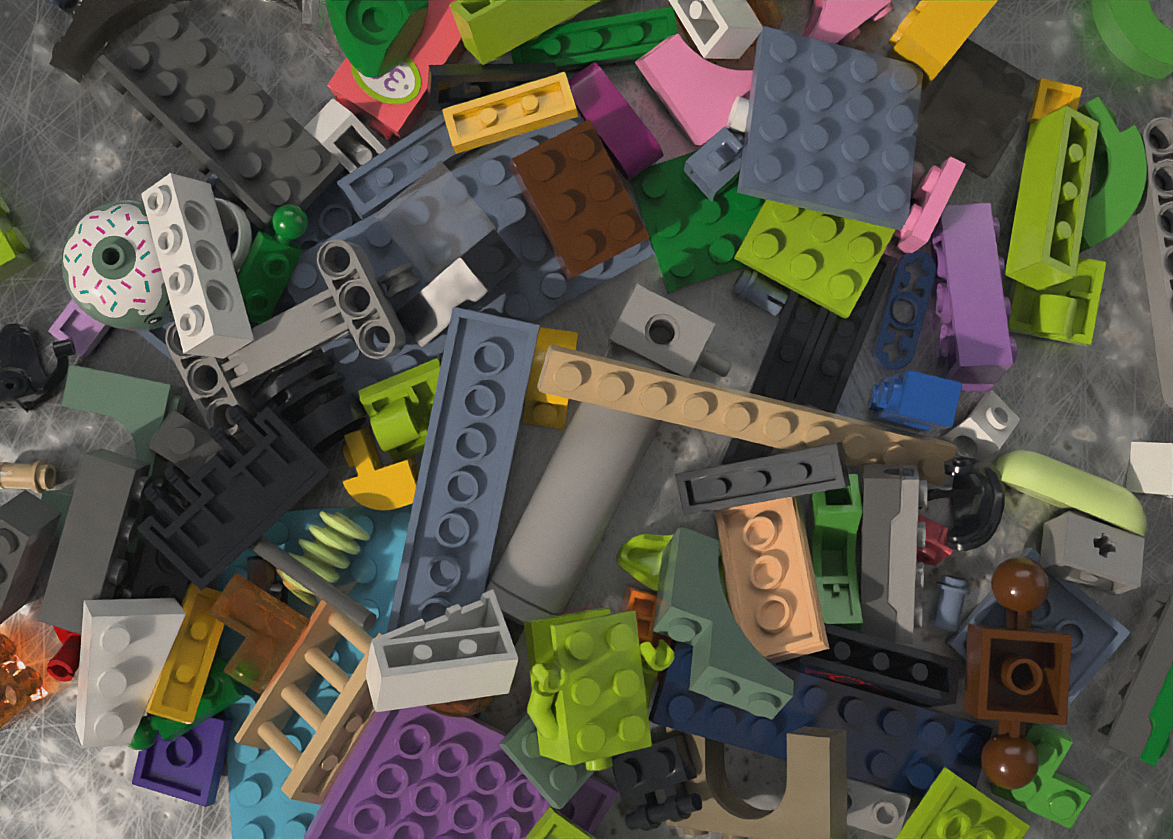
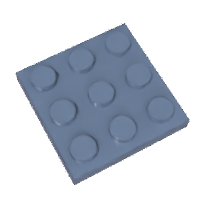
M1027 547L1019 556L1030 558L1040 564V554L1033 548ZM1047 573L1049 593L1044 603L1032 611L1031 628L1055 629L1072 635L1069 706L1131 632L1072 581ZM992 589L962 623L959 630L946 642L965 661L968 623L1004 626L1005 608L997 602Z

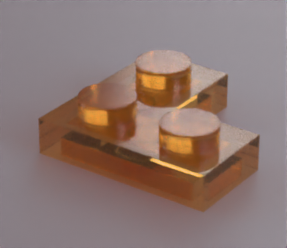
M237 573L231 578L208 613L246 637L223 672L260 695L311 621Z

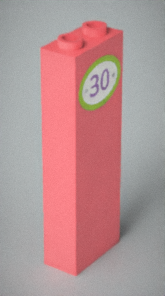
M428 0L425 23L415 45L406 58L389 73L378 78L366 77L346 57L327 85L336 97L335 100L354 115L358 112L369 119L368 127L384 139L389 140L392 135L399 140L407 137L428 107L426 99L429 65L457 64L467 50L449 5L456 0Z

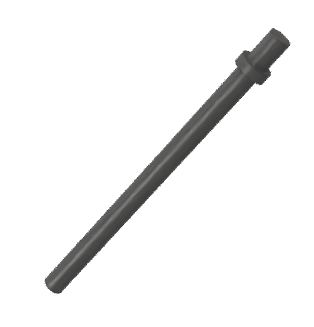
M170 484L169 492L179 498L182 506L186 509L191 503ZM262 535L248 547L364 630H368L374 625L376 614Z

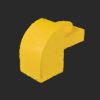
M540 327L525 396L523 424L565 430L569 399L539 392L537 384L549 344L577 350L578 332Z
M369 426L344 435L346 443L343 444L345 459L350 468L355 467L357 474L351 475L342 481L351 497L365 507L380 511L393 510L412 504L420 471L415 456L411 455L382 465Z

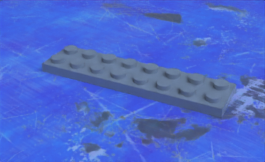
M457 307L452 308L387 633L420 619H423L425 623L445 615L446 609L456 604H459L461 608L479 601L481 595L485 592L540 329L538 324Z

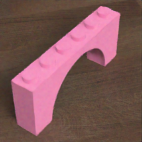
M814 0L810 17L801 35L833 44L838 43V45L843 46L861 33L858 26L870 18L873 22L890 12L894 8L892 0ZM678 33L667 37L635 61L691 145L707 143L724 126H727L732 105L737 96L746 99L750 98L753 70H733L713 64L694 52Z

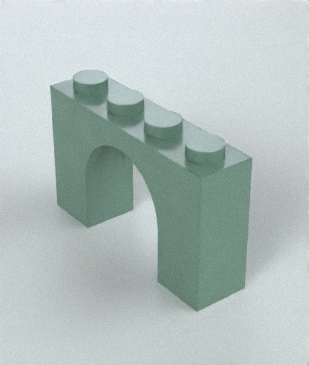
M70 364L61 406L106 415L123 424L135 442L137 460L151 464L148 477L152 479V483L157 484L167 493L168 480L164 478V471L166 470L167 462L171 461L150 449L147 444L172 409L183 415L186 403L185 396L182 395L183 387ZM47 490L42 493L41 500L62 513L53 537L61 538L73 496L71 492ZM147 498L143 503H140L136 518L140 520V524L156 508ZM138 530L136 538L131 544H128L126 551L132 553L143 552L147 538Z

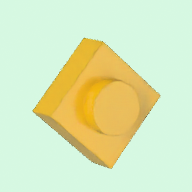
M1041 78L1035 85L1027 123H1033L1064 106L1077 111L1082 87Z

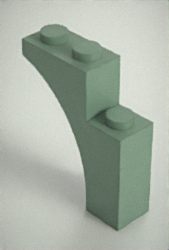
M680 526L662 551L653 631L670 637L675 641L693 646L689 690L705 695L714 701H721L749 711L753 715L772 720L793 697L794 681L780 672L762 656L736 622L724 596L718 568L719 540Z

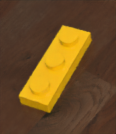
M565 72L442 109L455 154L578 117Z
M193 583L188 585L181 605L186 615L151 694L146 709L147 713L188 725L193 723L231 606L232 595L208 587L201 591Z

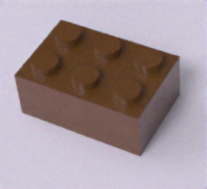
M590 119L511 159L508 166L567 280L650 238Z

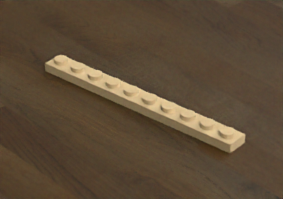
M549 344L537 384L539 392L789 451L842 442L845 461L848 465L863 468V464L917 465L919 480H927V483L941 487L947 476L944 473V462L953 459L958 450L954 444L948 441Z

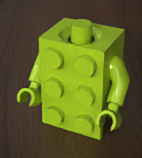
M596 608L524 622L532 686L527 713L537 728L541 756L571 766L585 763L587 770L597 771L611 768L613 766L612 756L652 746L648 707L653 686L659 672L669 667L674 660V652L664 639L659 640L656 649L650 642H644L640 645L636 612L634 610L611 614L610 608Z

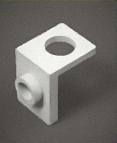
M990 390L982 397L964 421L939 439L951 442L957 447L956 437L967 436L976 443L977 453L966 454L958 448L954 458L966 457L984 460L1002 447L1019 423L1020 418L993 390Z

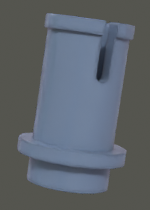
M744 269L732 288L734 292L738 293L737 298L742 300L744 297L770 312L771 315L776 316L782 307L767 299V297L772 296L785 304L789 293L757 276L758 271L753 269L751 272Z
M943 575L941 582L936 583V587L940 589L931 625L951 631L959 630L958 625L965 595H970L971 592L967 588L968 580Z

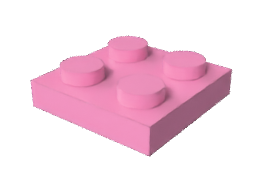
M950 156L939 167L933 165L927 176L923 175L911 195V198L917 201L909 210V216L905 223L907 225H904L901 230H895L893 235L898 237L892 250L906 255L909 252H915L928 242L966 166L965 163Z

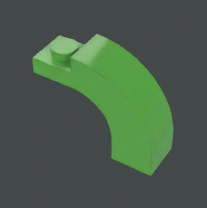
M1091 0L1097 29L1107 47L1119 60L1131 69L1152 78L1162 80L1173 73V30L1159 21L1150 6L1149 0Z
M1099 96L1082 105L1077 110L1083 115L1099 122L1093 158L1096 167V177L1093 188L1087 197L1079 253L1106 240L1123 227L1141 200L1147 176L1146 152L1136 125L1120 133L1116 126L1117 120L1114 112L1109 106L1102 103Z
M848 474L850 486L810 493L807 515V539L824 623L854 631L861 630L863 625L856 574V537L863 510L857 474Z

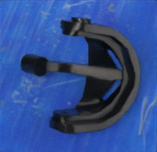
M18 323L5 325L0 330V410L28 413L29 409L53 391L67 374L69 367L68 356L76 355L73 339L53 342L57 365L54 371L46 378L29 328Z
M956 457L944 462V473L954 476L952 487L927 490V502L952 497L956 518L954 527L947 533V547L958 551L977 549L987 543L996 532L1004 511L1005 487L1004 481L1001 480V473L994 464L966 457ZM969 474H975L982 485H975ZM975 495H982L977 514H971Z

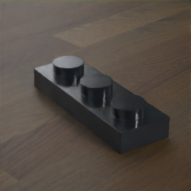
M555 63L429 65L426 99L429 111L442 110L559 73Z

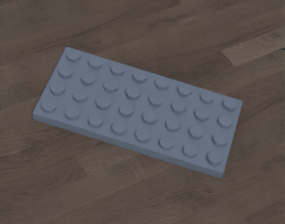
M577 109L578 117L517 135L302 252L286 287L296 305L329 289L317 264V253L320 247L333 239L354 242L365 251L378 278L409 262L413 263L412 273L414 276L420 277L422 282L396 296L388 298L396 313L453 262L494 229L522 262V265L468 310L531 323L655 255V252L647 239L567 280L508 165L512 158L584 122ZM341 249L335 256V266L340 272L346 270L350 264V256L346 249ZM381 284L382 287H383V289H384V291H385V293H386V292H387V287H386V285ZM363 287L354 295L355 306L360 311L367 309L370 304L369 293ZM402 325L406 336L405 346L400 353L389 358L373 359L367 357L358 348L351 333L323 346L321 349L324 354L330 355L335 362L334 372H340L344 375L345 380L342 386L346 393L355 392L359 398L358 390L436 358H439L440 362H442L449 326L422 348ZM379 327L375 331L373 337L374 344L382 351L388 347L390 336L385 328Z

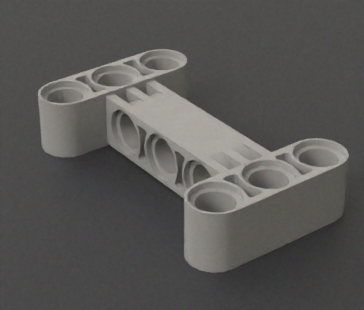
M337 239L324 243L317 253V264L329 289L252 328L254 341L226 358L183 354L176 323L174 322L169 326L165 337L167 348L209 429L215 423H218L225 427L231 435L243 433L244 431L237 424L235 426L229 424L225 414L229 405L234 407L238 404L253 418L257 416L258 412L253 405V400L246 386L349 333L352 334L361 352L369 358H389L396 356L402 351L406 341L404 329L361 246L354 242ZM341 249H346L350 256V264L346 270L340 272L335 266V256ZM362 287L367 290L370 296V304L364 311L358 310L354 303V295ZM379 327L385 328L390 336V343L384 351L378 349L373 340L374 333ZM209 367H213L218 375V382L214 388L209 385L206 378Z

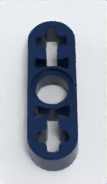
M923 251L907 253L897 261L894 267L872 348V356L875 363L887 371H895L906 367L912 361L936 275V264L933 258ZM915 261L919 262V269L925 272L924 276H920L914 281L912 291H920V296L911 291H898L899 286L902 288L909 286L911 273L905 270V266H910ZM904 299L913 304L915 316L911 322L902 323L895 318L893 306L896 301ZM888 326L898 331H910L909 337L905 334L899 336L897 349L903 351V356L895 358L893 362L888 361L889 354L883 351V346L893 343L896 332H888Z

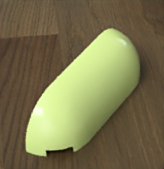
M1029 450L1011 451L990 462L1000 471L1004 486L1067 511L1083 512L1089 515L1091 520L1103 524H1111L1145 538L1147 518L1144 508L1131 491L1119 484Z

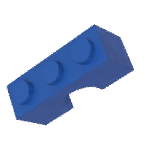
M911 370L881 379L879 385H873L868 399V409L873 410L871 420L917 432L930 431V427L938 429L952 428L963 383Z

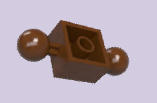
M1026 557L1006 559L997 566L991 578L992 593L997 602L1005 608L1004 626L968 623L963 710L977 719L999 720L998 734L992 736L982 749L981 765L985 775L992 783L1010 790L1020 789L1030 784L1039 770L1038 752L1031 741L1025 737L1026 722L1067 725L1072 635L1055 629L1031 628L1032 611L1040 607L1048 596L1049 578L1039 563Z

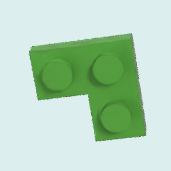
M1027 722L1025 737L1035 746L1039 755V770L1036 777L1027 786L1015 790L1004 789L991 782V792L996 796L1071 829L1091 797L1088 786L1056 772L1073 744L1070 734L1048 724Z

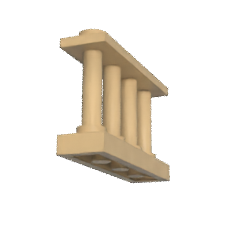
M323 600L315 609L234 737L238 744L267 751L272 748L292 769L280 789L290 799L321 805L343 766L375 714L365 676L371 639L374 638ZM342 635L364 654L351 677L328 657ZM318 673L340 692L327 715L305 695ZM294 710L316 730L303 753L281 732Z

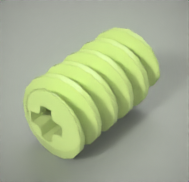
M321 511L319 515L326 526L324 528L314 525L308 527L315 540L313 542L304 539L298 540V544L305 552L303 556L290 552L288 554L328 582L334 583L339 579V574L335 567L345 569L350 565V561L344 552L353 555L358 554L360 546L355 538L367 541L370 539V536L364 529L339 512L331 514ZM278 568L276 569L283 579V584L295 596L313 607L318 606L315 594Z

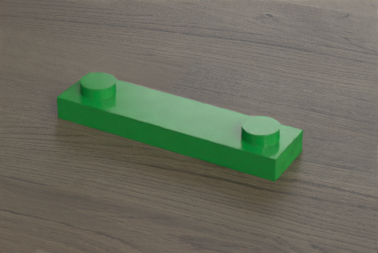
M666 7L555 25L543 32L538 38L526 41L512 49L513 64L555 63L558 72L585 68L593 62L597 65L639 59L667 37L678 33L674 8Z

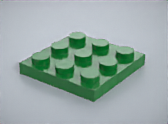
M697 151L652 165L629 181L643 225L650 237L649 242L655 252L654 257L667 294L749 267L734 259L766 200L737 193L739 178H737L711 202L683 171L686 161Z

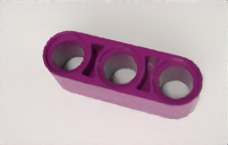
M595 62L568 80L575 105L584 121L591 120L609 158L626 180L630 181L664 156L655 137Z

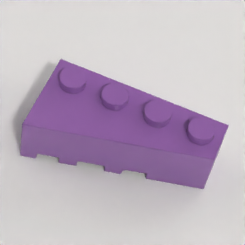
M991 203L946 205L931 234V254L936 264L935 278H941V283L937 284L935 291L934 309L935 315L943 317L944 321L940 330V340L936 341L937 358L946 357V376L944 379L963 383L961 392L990 391L1015 363L1017 357L1016 341L1013 337H1009L1008 331L1011 303L1009 298L1003 295L1002 282L1005 279V262L1002 257H998L996 244L1000 237V225L998 219L993 218Z

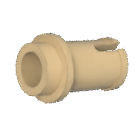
M37 460L34 464L0 463V472H6L7 475H0V489H33L35 493H43V491L51 490L55 486L57 478L54 465L48 464L45 460Z

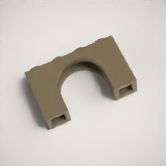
M803 726L787 733L786 791L781 803L775 810H762L744 802L731 787L725 771L724 743L666 727V739L684 734L697 774V778L684 782L688 795L697 793L702 799V809L700 811L691 813V816L683 821L673 822L667 820L666 825L682 827L683 833L687 835H706L709 832L721 833L722 839H847L846 730Z

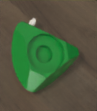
M325 0L329 20L341 49L350 63L362 75L370 78H378L389 73L406 58L422 31L429 3L428 0Z

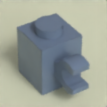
M725 126L686 161L683 170L711 202L739 178L744 137L737 132L730 133Z

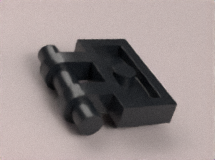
M684 734L654 743L651 747L631 751L612 758V770L621 800L625 801L635 797L637 804L636 810L628 813L625 817V823L629 830L642 829L643 831L656 829L663 821H683L688 819L691 813L702 809L701 797L697 793L688 795L684 783L685 781L697 778ZM664 788L667 798L665 802L658 804L655 791Z

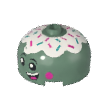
M136 200L108 202L92 209L79 219L70 231L64 244L62 273L66 288L80 309L94 320L122 330L148 331L173 321L174 316L144 203Z

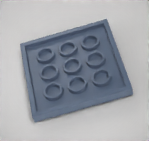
M763 26L762 32L757 37L737 193L891 229H903V226L907 225L905 223L909 216L923 70L915 64Z

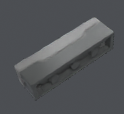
M863 464L860 605L863 625L859 633L903 644H913L914 628H922V602H915V588H923L924 563L916 562L917 548H925L926 526L925 522L918 521V507L927 506V480H919L917 465Z

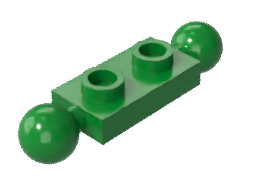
M283 205L275 211L272 218V225L275 230L274 236L261 231L258 232L237 275V281L251 329L252 321L262 324L270 319L303 252L298 244L291 242V240L301 237L308 227L307 215L296 205Z
M247 648L236 656L233 667L228 659L223 657L216 659L212 662L193 723L188 725L154 714L151 717L142 716L131 744L126 746L136 751L146 750L156 742L158 732H160L162 740L171 742L244 698L245 696L239 683L242 681L255 683L263 679L269 669L268 657L257 648Z

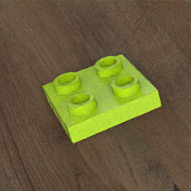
M1078 257L1075 278L1040 290L1012 279L1009 295L1011 317L1008 322V331L1082 346L1092 345L1106 262Z
M439 358L358 390L360 401L370 418L375 437L384 452L388 451L393 462L424 450L441 367Z

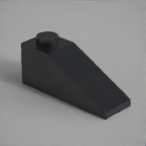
M493 229L396 312V315L402 325L423 348L449 326L453 307L470 309L522 265V262Z

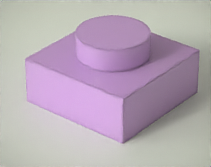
M72 299L48 332L60 341L72 338L76 353L81 357H88L111 326L102 324L88 316Z

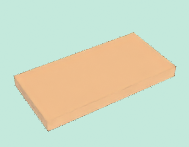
M799 496L714 510L729 607L739 627L753 646L771 664L829 649Z

